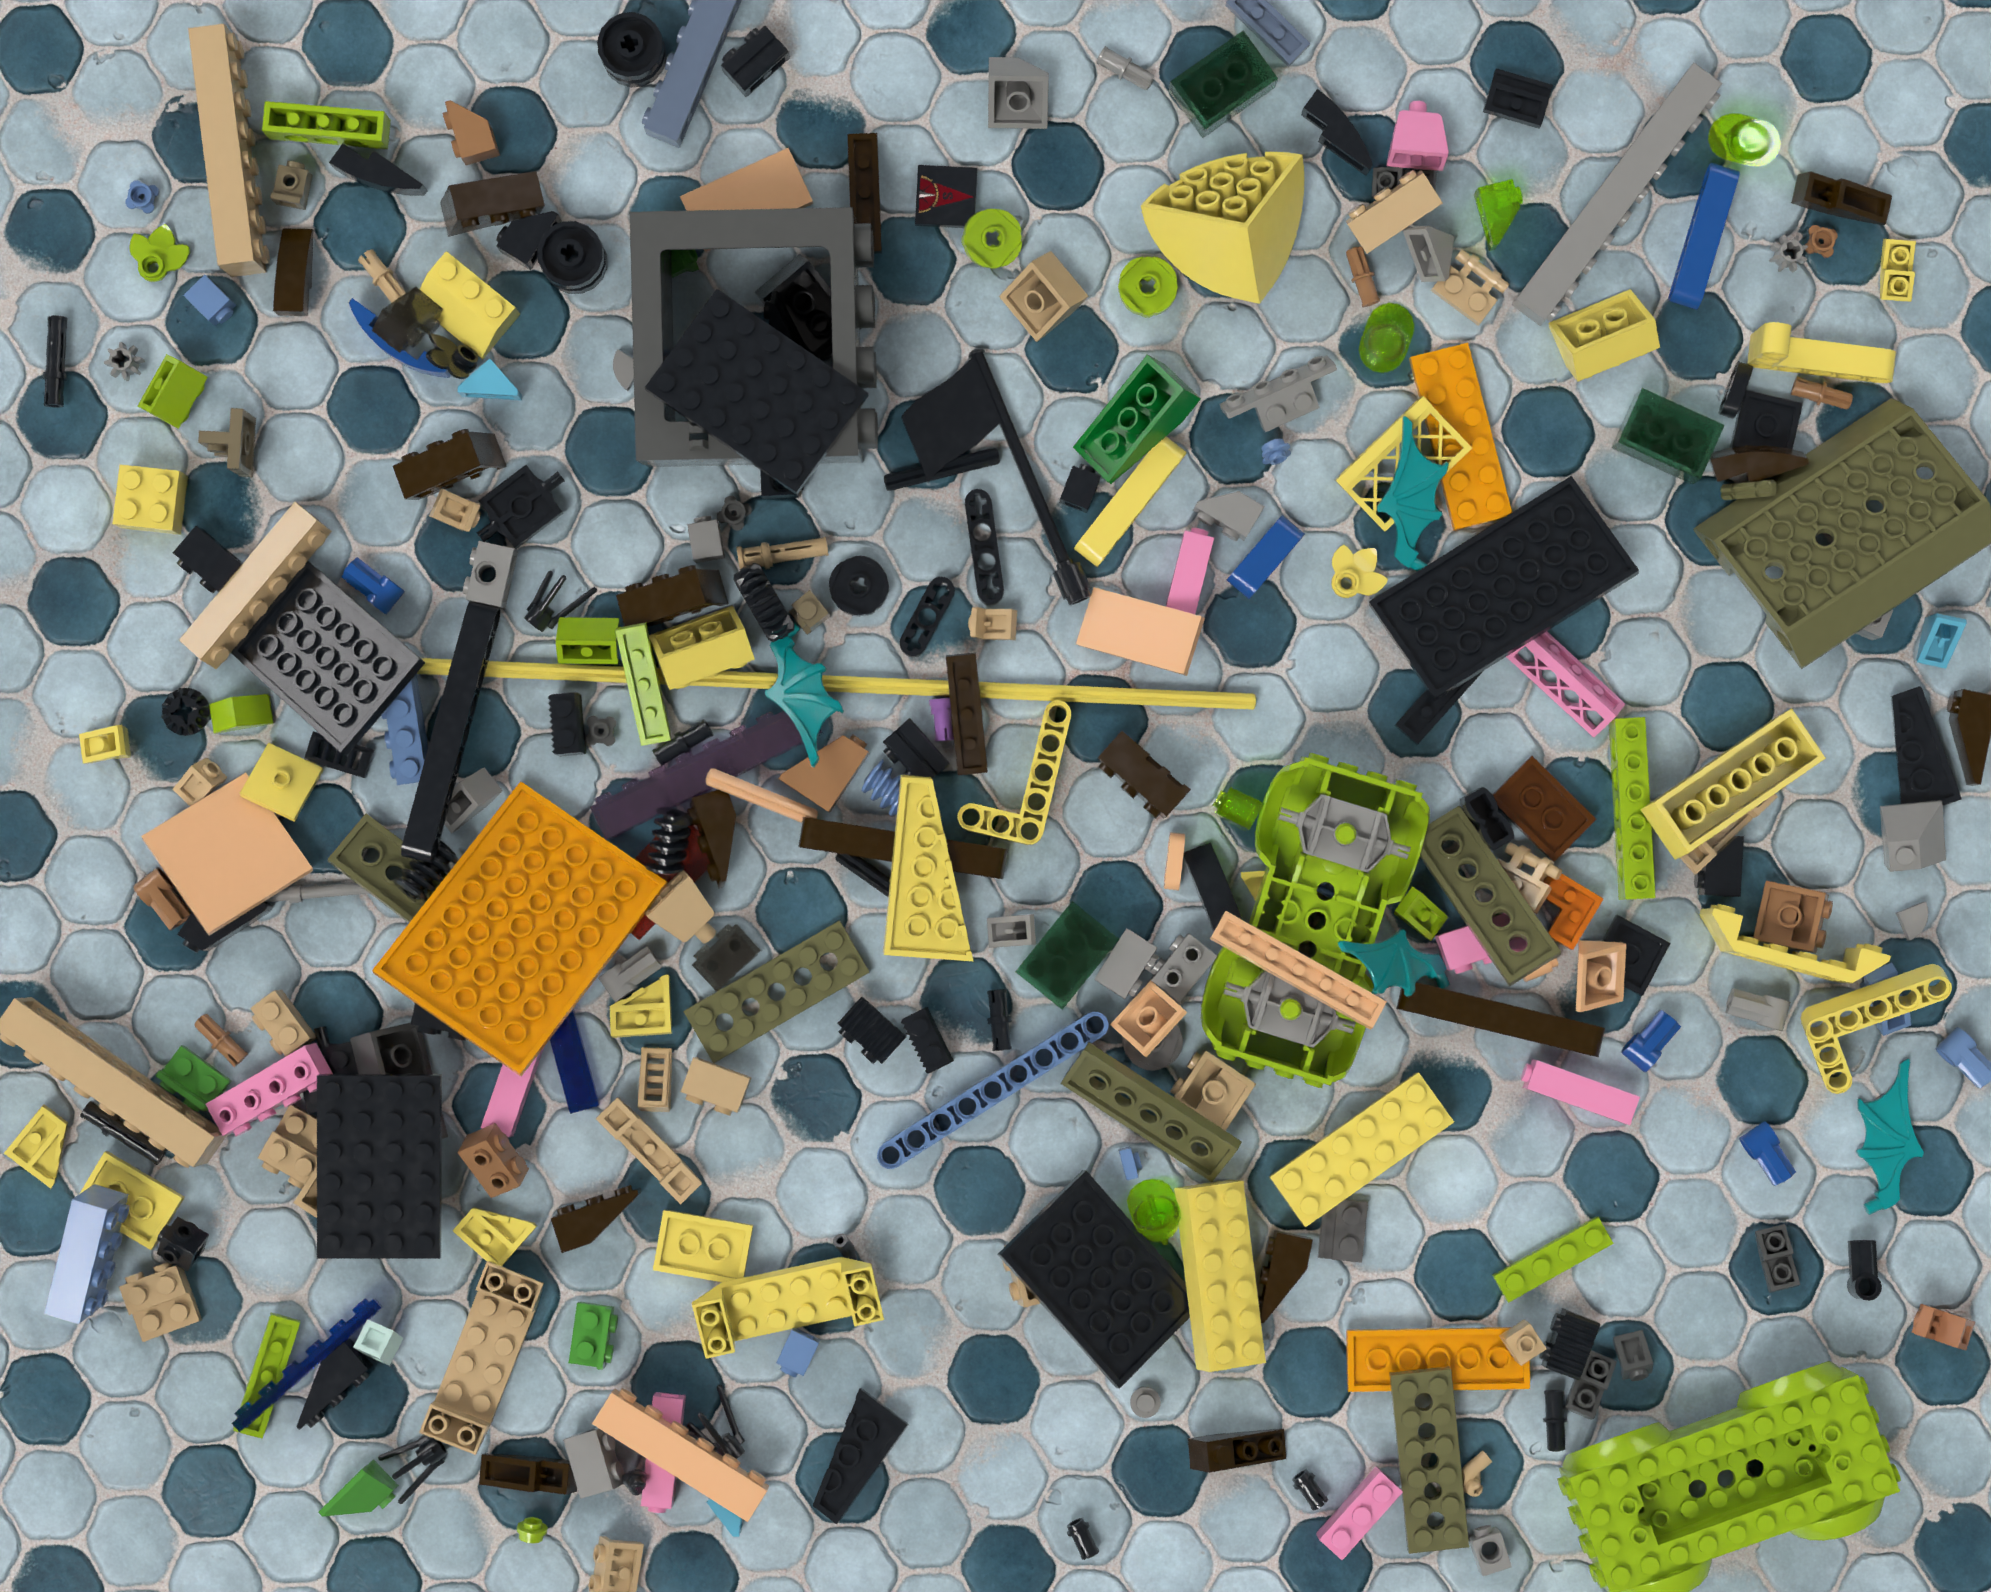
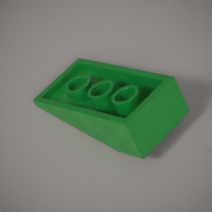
M1147 354L1073 448L1108 483L1112 484L1179 426L1201 398L1164 363Z

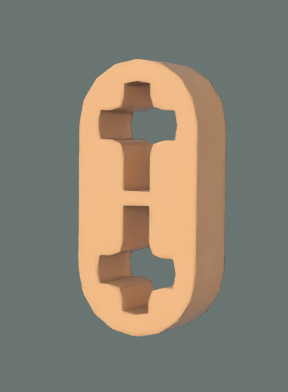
M1170 832L1164 889L1179 891L1185 834Z

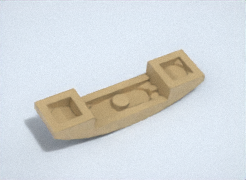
M1776 794L1772 795L1699 847L1680 857V859L1694 875L1697 874L1717 855V852L1753 818L1759 816L1778 796Z
M617 1097L596 1117V1120L660 1181L659 1183L680 1205L702 1184V1181L667 1143L620 1098Z

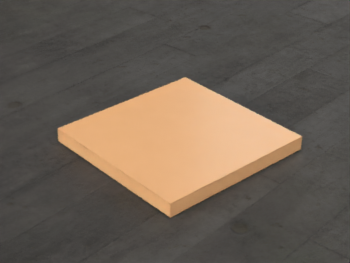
M247 773L242 774L141 836L148 849L209 936L313 871L312 866L275 813L240 797V792L249 778Z

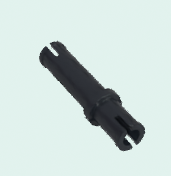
M52 315L47 317L46 369L43 372L42 379L45 380L44 406L52 408L64 407V381H67L65 355L68 319L64 316Z
M90 1101L80 1114L81 1118L100 1128L103 1135L106 1137L111 1135L130 1149L152 1161L155 1165L162 1161L168 1151L166 1148L162 1151L154 1147L148 1141L150 1138L141 1132L135 1133L123 1124L124 1122L120 1120V1116L117 1114L114 1116L107 1114L94 1104L93 1101Z

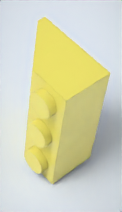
M447 251L427 273L413 302L461 343L471 348L482 360L520 315L515 306Z
M1631 289L1548 323L1565 366L1577 382L1660 348L1656 321Z
M733 605L649 635L651 645L669 690L685 688L691 682L702 678H713L724 670L741 668L749 661L755 660L745 628Z

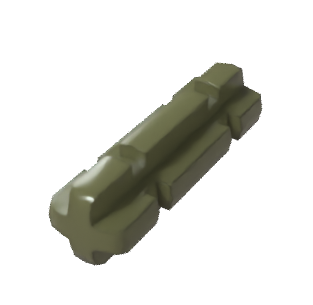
M1774 480L1723 484L1720 488L1723 500L1769 497L1777 493Z

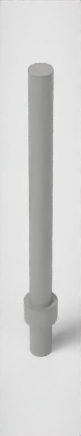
M357 883L302 887L301 884L288 886V888L283 889L265 902L289 900L290 903L303 902V899L370 893Z

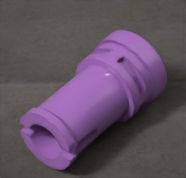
M950 698L929 700L931 715H934L935 741L954 740Z

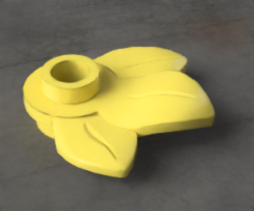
M1345 545L1340 546L1332 557V567L1335 574L1331 580V586L1336 595L1342 598H1351L1357 593L1370 596L1376 594L1386 585L1388 579L1382 574L1374 572L1377 563V551L1375 548L1362 549L1354 554ZM1343 578H1348L1351 581L1350 588L1345 589L1341 586Z

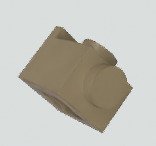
M287 161L286 166L278 165L274 189L271 192L270 198L276 205L306 210L313 175L308 170H305L304 164L299 162ZM288 178H295V183L292 186H286Z
M810 590L791 605L793 608L789 611L790 615L807 635L831 617Z

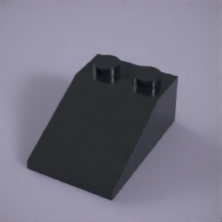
M799 254L754 293L765 304V301L771 300L773 290H778L806 345V350L821 361H824L833 353L831 288L809 260Z

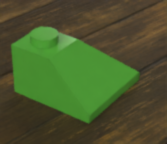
M373 1459L318 1513L324 1517L372 1512L378 1505L384 1509L396 1497L392 1492L399 1485Z

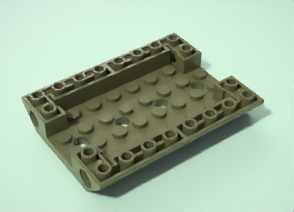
M1890 398L1805 454L1808 458V465L1769 478L1768 480L1776 482V495L1737 499L1693 529L1729 576L1735 573L1767 614L1765 623L1801 669L1991 544V506L1987 498L1916 411L1893 398ZM1920 467H1928L1932 470L1933 477L1921 479L1917 475L1916 470ZM1870 500H1877L1882 503L1883 509L1877 513L1871 512L1867 509L1866 503ZM1820 533H1827L1833 538V542L1830 545L1822 546L1816 541V536ZM1776 566L1782 570L1783 575L1778 579H1771L1766 575L1765 570L1768 567Z

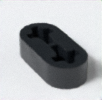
M1740 361L1736 363L1718 414L1731 419L1735 418L1749 383L1753 366Z

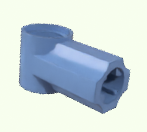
M1956 1027L1935 1049L1946 1062L1953 1067H1957L1977 1088L1981 1089L1991 1082V1062L1976 1048V1042L1964 1030Z

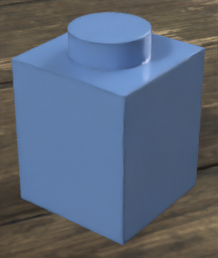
M206 275L202 276L183 295L214 326L218 323L226 322L233 314L232 309L237 306Z
M792 1328L776 1362L781 1365L780 1370L792 1377H797L798 1374L804 1376L821 1339L798 1328Z

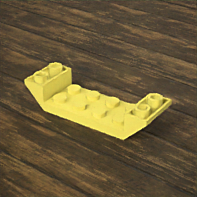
M1711 904L1710 908L1700 910L1699 915L1721 952L1837 983H1853L1890 962L1891 956L1883 954L1882 947L1866 943L1864 945L1856 944V948H1846L1842 962L1832 959H1821V962L1817 961V955L1802 951H1792V954L1787 953L1788 947L1772 943H1763V946H1759L1758 939L1742 935L1741 937L1738 936L1743 916L1734 914L1736 908L1721 904Z
M844 1257L722 1282L692 1302L705 1359L734 1353L735 1341L849 1316H852L854 1326L884 1320L872 1264Z

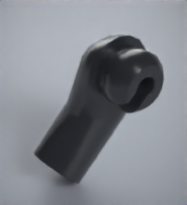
M845 1234L836 1235L833 1239V1244L842 1256L857 1260L854 1245Z

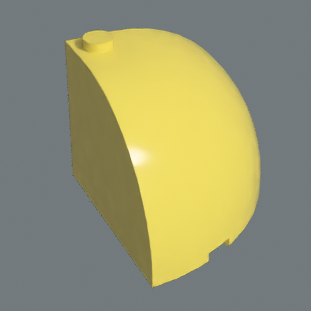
M1265 152V157L1248 158L1247 153L1212 160L1179 174L1180 179L1169 186L1163 184L1141 205L1143 218L1152 239L1165 257L1177 269L1199 285L1224 296L1260 304L1284 269L1297 235L1304 198V163L1302 154Z

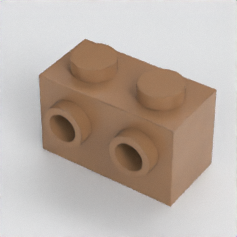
M496 1123L468 1134L457 1152L491 1198L520 1187L529 1170L523 1157L519 1156L510 1144L506 1134L499 1129Z

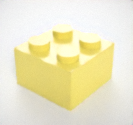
M119 464L112 524L122 529L181 535L188 476L177 470Z

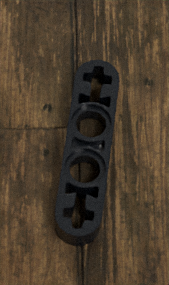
M974 489L965 498V511L976 589L979 600L986 605L993 606L1002 600L1004 586L990 495L986 491ZM980 495L981 500H986L987 504L982 505L983 516L989 514L990 519L980 518L973 522L971 521V516L977 517L975 506L969 505V502L974 501V496ZM980 524L987 525L991 530L990 537L984 541L976 539L973 534L976 526ZM990 554L994 557L995 565L992 569L983 570L978 566V559L981 555ZM995 573L998 574V578H992L993 588H999V593L995 594L994 599L991 600L988 595L982 594V590L987 588L986 578L980 581L979 575L990 576Z

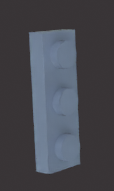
M1228 0L1225 6L1288 67L1310 46V42L1267 0Z

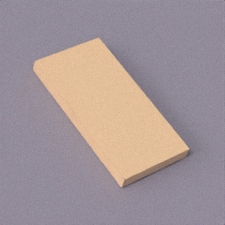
M789 148L680 196L686 211L804 208L813 204V200Z
M1093 587L1076 645L1187 676L1205 618Z

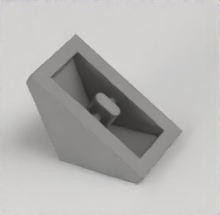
M1431 226L1407 227L1402 230L1421 282L1446 281L1449 278L1454 236Z
M1034 914L987 918L989 948L1036 944Z

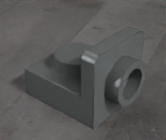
M1643 1330L1613 1337V1344L1622 1369V1379L1639 1381L1647 1378L1648 1374L1652 1373L1653 1361Z

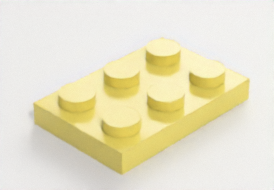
M108 1151L103 1153L80 1192L82 1193L96 1184L129 1194L126 1205H129V1213L125 1222L121 1223L120 1232L150 1250L156 1247L159 1242L157 1237L166 1224L169 1225L185 1198L183 1195Z
M664 1209L653 1270L717 1282L744 1278L753 1225Z

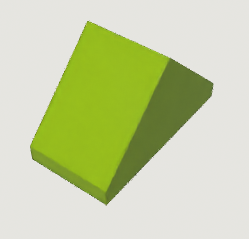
M269 694L235 696L209 704L214 734L274 724Z

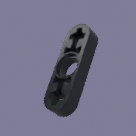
M936 577L929 583L900 638V648L906 656L912 658L921 656L931 641L955 595L954 585L948 578ZM942 583H945L949 595H942L938 601L939 605H944L942 610H939L931 603H925L927 598H930L931 601L934 600L936 591L933 587L935 585L940 587ZM931 609L935 612L936 620L932 625L925 626L920 623L918 616L922 610ZM915 624L919 629L929 631V634L925 637L921 633L918 639L921 648H914L911 652L907 650L908 644L905 640L907 638H914L917 630L911 628Z

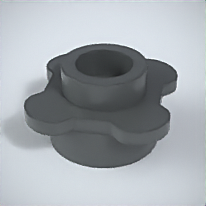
M728 496L724 500L725 504L722 507V511L717 513V520L720 523L731 525L735 531H740L744 528L743 522L746 516L751 514L752 508L748 503L742 504L734 496ZM732 511H737V515L732 516Z
M590 716L587 719L589 732L586 736V742L589 745L604 743L606 746H612L615 743L614 727L616 726V720L613 717L598 719L596 716ZM600 728L604 729V732L602 734H599L598 732Z

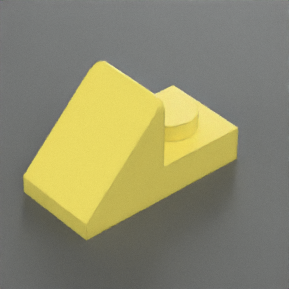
M115 725L79 734L83 764L109 759L131 758L128 729L123 725Z

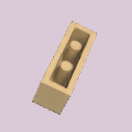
M1414 170L1406 173L1399 179L1401 184L1392 190L1389 187L1384 188L1374 196L1376 201L1367 207L1361 204L1348 213L1350 218L1346 220V223L1366 254L1443 204L1422 170L1417 173Z

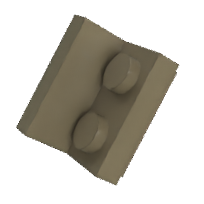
M231 408L229 432L199 430L198 443L206 447L208 452H214V456L228 457L227 469L240 477H253L256 418L244 409Z

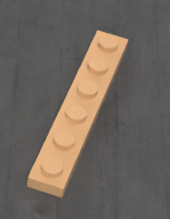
M1227 911L1224 912L1210 937L1212 941L1370 1030L1374 1027L1387 1001Z

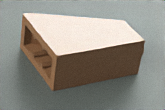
M853 734L850 739L843 735L817 751L819 761L814 768L811 767L809 757L783 772L778 779L830 813L870 754L865 750L867 743Z

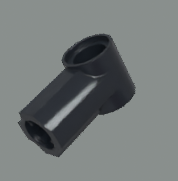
M1876 1240L1848 1241L1850 1276L1847 1281L1848 1292L1856 1299L1874 1300L1880 1295L1882 1290L1881 1281L1878 1278ZM1863 1278H1866L1870 1284V1289L1866 1294H1861L1859 1291V1283Z

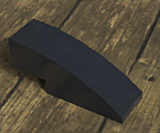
M1317 89L1304 106L1301 116L1323 131L1318 140L1320 144L1367 176L1373 164L1358 131L1343 111L1330 98Z
M342 143L329 161L336 171L370 188L387 193L410 196H425L428 192L422 183L376 151H373L366 160Z
M1211 842L1184 852V859L1213 932L1225 911L1242 920Z

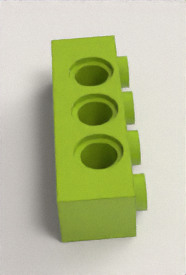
M265 101L262 131L270 140L342 145L343 143L346 146L388 150L391 120L385 111Z

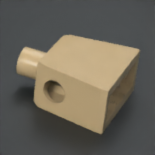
M684 870L679 872L667 884L652 906L645 912L651 921L684 943L695 935L705 944L716 934V930L708 923L715 912Z

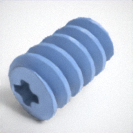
M882 759L865 778L861 791L866 793L873 789L870 799L875 801L882 797L880 807L884 809L891 805L889 815L892 817L897 814L901 775L891 778L892 767L881 770L884 763Z

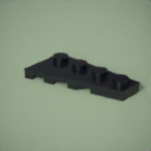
M1918 686L1892 695L1891 706L1901 804L1941 800L1943 806L1961 800L1960 792L1922 687Z

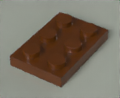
M1530 756L1492 794L1497 802L1498 809L1553 862L1596 820L1533 756Z

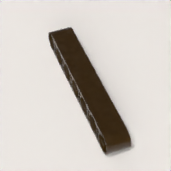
M803 817L798 847L892 862L895 831ZM946 839L953 872L997 879L1004 878L1008 849Z
M1417 982L1415 984V992L1410 996H1405L1404 989L1401 988L1396 1007L1399 1010L1599 1057L1605 1032L1604 1027Z

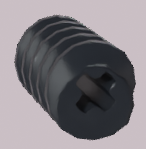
M657 808L656 812L664 816L663 818L654 819V823L661 826V829L652 830V835L658 837L659 840L650 842V846L657 849V852L648 853V858L654 860L655 863L646 864V869L660 874L682 872L685 868L683 860L687 857L684 849H687L689 846V841L686 838L691 835L689 826L692 825L693 818L688 813L676 808Z
M440 840L433 863L412 859L409 863L412 870L404 868L401 871L404 879L395 877L393 882L412 901L416 902V898L426 901L428 898L424 890L427 889L434 892L435 887L432 881L435 880L441 883L443 878L440 873L442 871L449 873L451 868L448 864L450 862L456 864L459 859Z

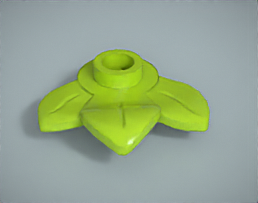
M163 224L155 229L148 239L134 233L129 245L132 257L138 261L139 274L149 282L161 281L165 278L168 271L180 269L189 257L190 247L183 244L175 245L174 235L167 224ZM153 263H158L159 265L156 272H150L149 270L150 265Z

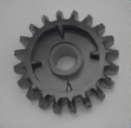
M753 563L739 569L740 571L734 574L733 580L768 640L775 642L787 637L790 632L794 631V623L760 565Z

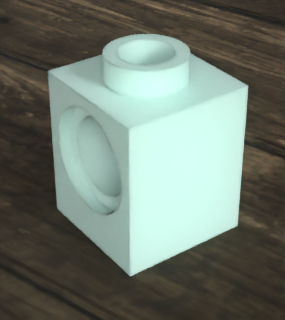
M367 1319L354 1348L362 1354L390 1366L403 1337L395 1331Z

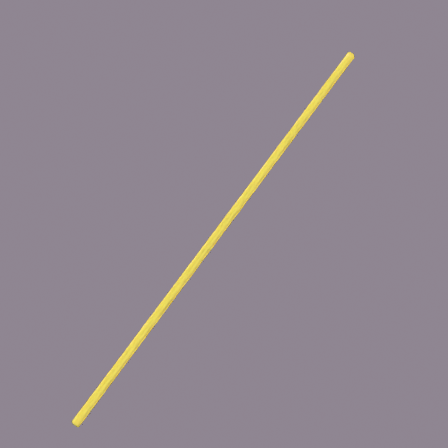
M421 658L425 664L417 674L448 675L452 659ZM488 661L484 676L627 683L624 667ZM656 668L659 683L667 685L661 669ZM722 671L713 678H702L691 682L689 686L770 689L776 683L778 673ZM822 675V683L827 692L950 697L948 680ZM979 682L980 698L1061 700L1063 702L1253 710L1256 707V695L1253 693Z

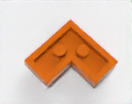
M1561 874L1558 880L1547 876L1543 882L1552 889L1546 900L1560 908L1547 932L1553 940L1573 950L1602 903L1603 898L1564 874Z

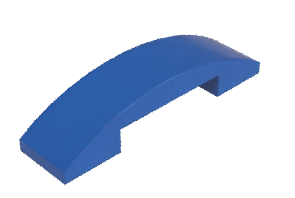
M352 298L349 301L352 313L361 328L390 357L404 366L423 374L443 378L451 377L448 369L437 368L427 360L426 351H423L418 360H416L375 329L381 320Z

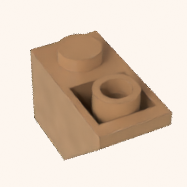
M451 100L446 101L447 112H443V117L447 129H453L456 140L451 141L455 157H461L465 165H470L500 156L493 129L488 120Z

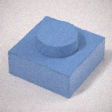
M1130 1146L1118 1149L1126 1180L1139 1178L1137 1170H1141L1142 1165L1138 1152L1132 1153Z

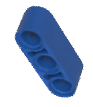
M1282 515L1232 572L1227 581L1245 597L1250 599L1302 539L1305 533Z

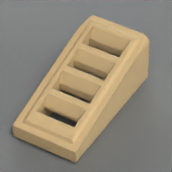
M641 1048L637 1106L640 1111L670 1112L672 1048ZM648 1058L665 1059L664 1064H648ZM648 1071H664L663 1076H648ZM647 1084H663V1089L647 1088ZM647 1096H662V1101H647Z

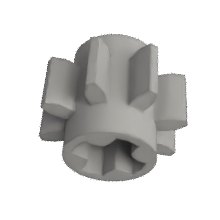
M1782 235L1779 238L1781 245L1774 243L1770 246V249L1775 253L1769 262H1775L1779 266L1778 272L1789 267V270L1793 273L1797 270L1796 262L1804 264L1807 261V258L1802 256L1808 246H1802L1798 242L1799 236L1788 240L1786 235ZM1785 250L1787 252L1792 251L1793 257H1791L1790 255L1785 256L1783 252Z
M119 342V348L115 350L108 348L110 356L109 360L104 361V364L113 367L110 373L111 376L116 378L122 373L123 379L129 381L130 375L134 373L141 374L138 370L139 364L145 362V360L135 356L138 352L137 347L133 345L127 350L126 345ZM124 356L129 358V361L124 362V367H122L119 363L123 362Z

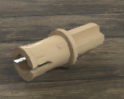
M373 249L364 253L367 257L366 259L361 255L358 261L373 278L372 283L374 286H379L392 304L397 305L403 302L407 293L393 277V270L386 268Z

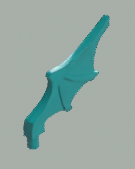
M1403 416L1402 441L1398 465L1386 494L1377 505V511L1390 515L1395 523L1397 535L1394 557L1407 568L1410 567L1417 572L1428 564L1417 558L1419 552L1415 550L1416 543L1422 531L1433 521L1439 520L1443 514L1442 511L1437 510L1435 495L1441 479L1447 473L1449 463L1436 464L1423 456L1414 441L1413 423L1406 416Z
M794 623V631L790 632L787 637L775 642L771 641L770 648L778 664V678L770 689L765 690V696L777 704L793 721L805 745L811 767L814 768L819 761L817 738L823 723L836 711L843 713L844 710L840 702L833 699L823 686L822 673L826 672V667L821 663H809L794 651L795 643L792 638L800 630Z
M1403 929L1398 930L1388 939L1375 944H1360L1348 941L1338 942L1342 952L1351 953L1356 956L1369 971L1374 984L1372 994H1382L1387 988L1397 986L1404 989L1405 996H1410L1415 992L1416 982L1424 975H1427L1428 979L1435 978L1439 988L1443 989L1450 985L1445 973L1447 968L1439 954H1424L1415 950L1409 944L1406 938V931Z
M1905 1059L1899 1064L1894 1084L1882 1097L1870 1102H1863L1861 1099H1857L1858 1111L1861 1113L1865 1123L1866 1138L1862 1148H1857L1856 1152L1860 1158H1863L1871 1166L1879 1186V1190L1874 1192L1876 1199L1863 1204L1868 1215L1894 1206L1900 1200V1175L1904 1165L1908 1160L1914 1157L1922 1158L1924 1155V1151L1915 1136L1909 1114L1908 1078L1910 1059Z

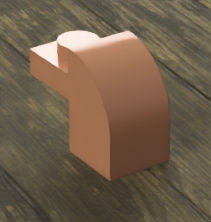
M1920 1304L1914 1318L1912 1333L1958 1349L1967 1350L1975 1321Z

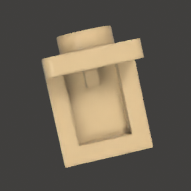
M440 489L429 517L461 531L469 532L479 521L481 513L478 510L480 504Z
M972 607L968 620L971 637L982 640H1016L1017 610Z

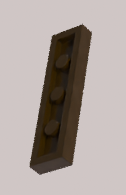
M877 133L847 134L850 207H853L857 223H871V231H873L874 254L882 253L878 135Z
M976 652L946 655L958 775L988 773Z

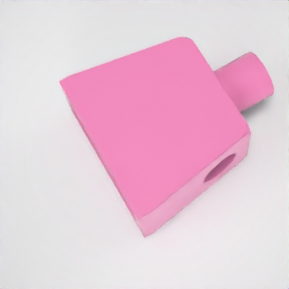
M1420 100L1413 101L1409 104V111H1399L1388 154L1387 166L1443 171L1449 150L1442 116L1439 113L1427 112V104Z

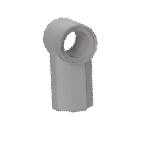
M646 946L623 964L619 963L606 971L598 979L616 1003L637 989L638 984L661 969L662 965L650 948Z
M1732 988L1727 999L1725 1013L1755 1021L1760 1026L1783 1031L1791 1002L1768 995L1763 997Z

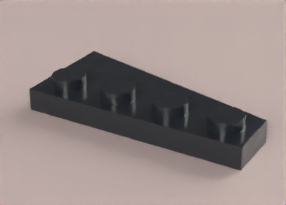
M862 1388L858 1390L855 1403L848 1415L845 1428L836 1445L833 1458L812 1505L835 1524H838L909 1425Z

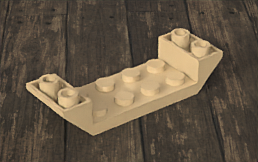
M490 1261L486 1262L476 1287L478 1292L435 1401L430 1404L419 1433L474 1455L477 1454L494 1419L537 1310L544 1285L543 1282Z

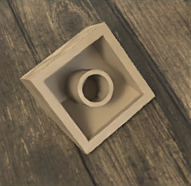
M1049 251L1033 260L999 297L1034 340L1038 342L1068 318L1089 296L1053 252Z

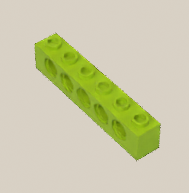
M1645 717L1616 718L1609 723L1618 898L1619 900L1656 898L1652 826L1640 810L1650 803Z

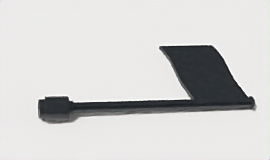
M976 348L969 353L968 358L970 360L950 379L917 399L903 413L901 419L929 483L945 465L977 446L991 431L1000 425L1058 563L1056 565L1057 571L1053 572V576L1063 600H1067L1069 606L1080 603L1091 597L1089 592L1091 589L1081 563H1074L1073 559H1069L983 354L985 350Z

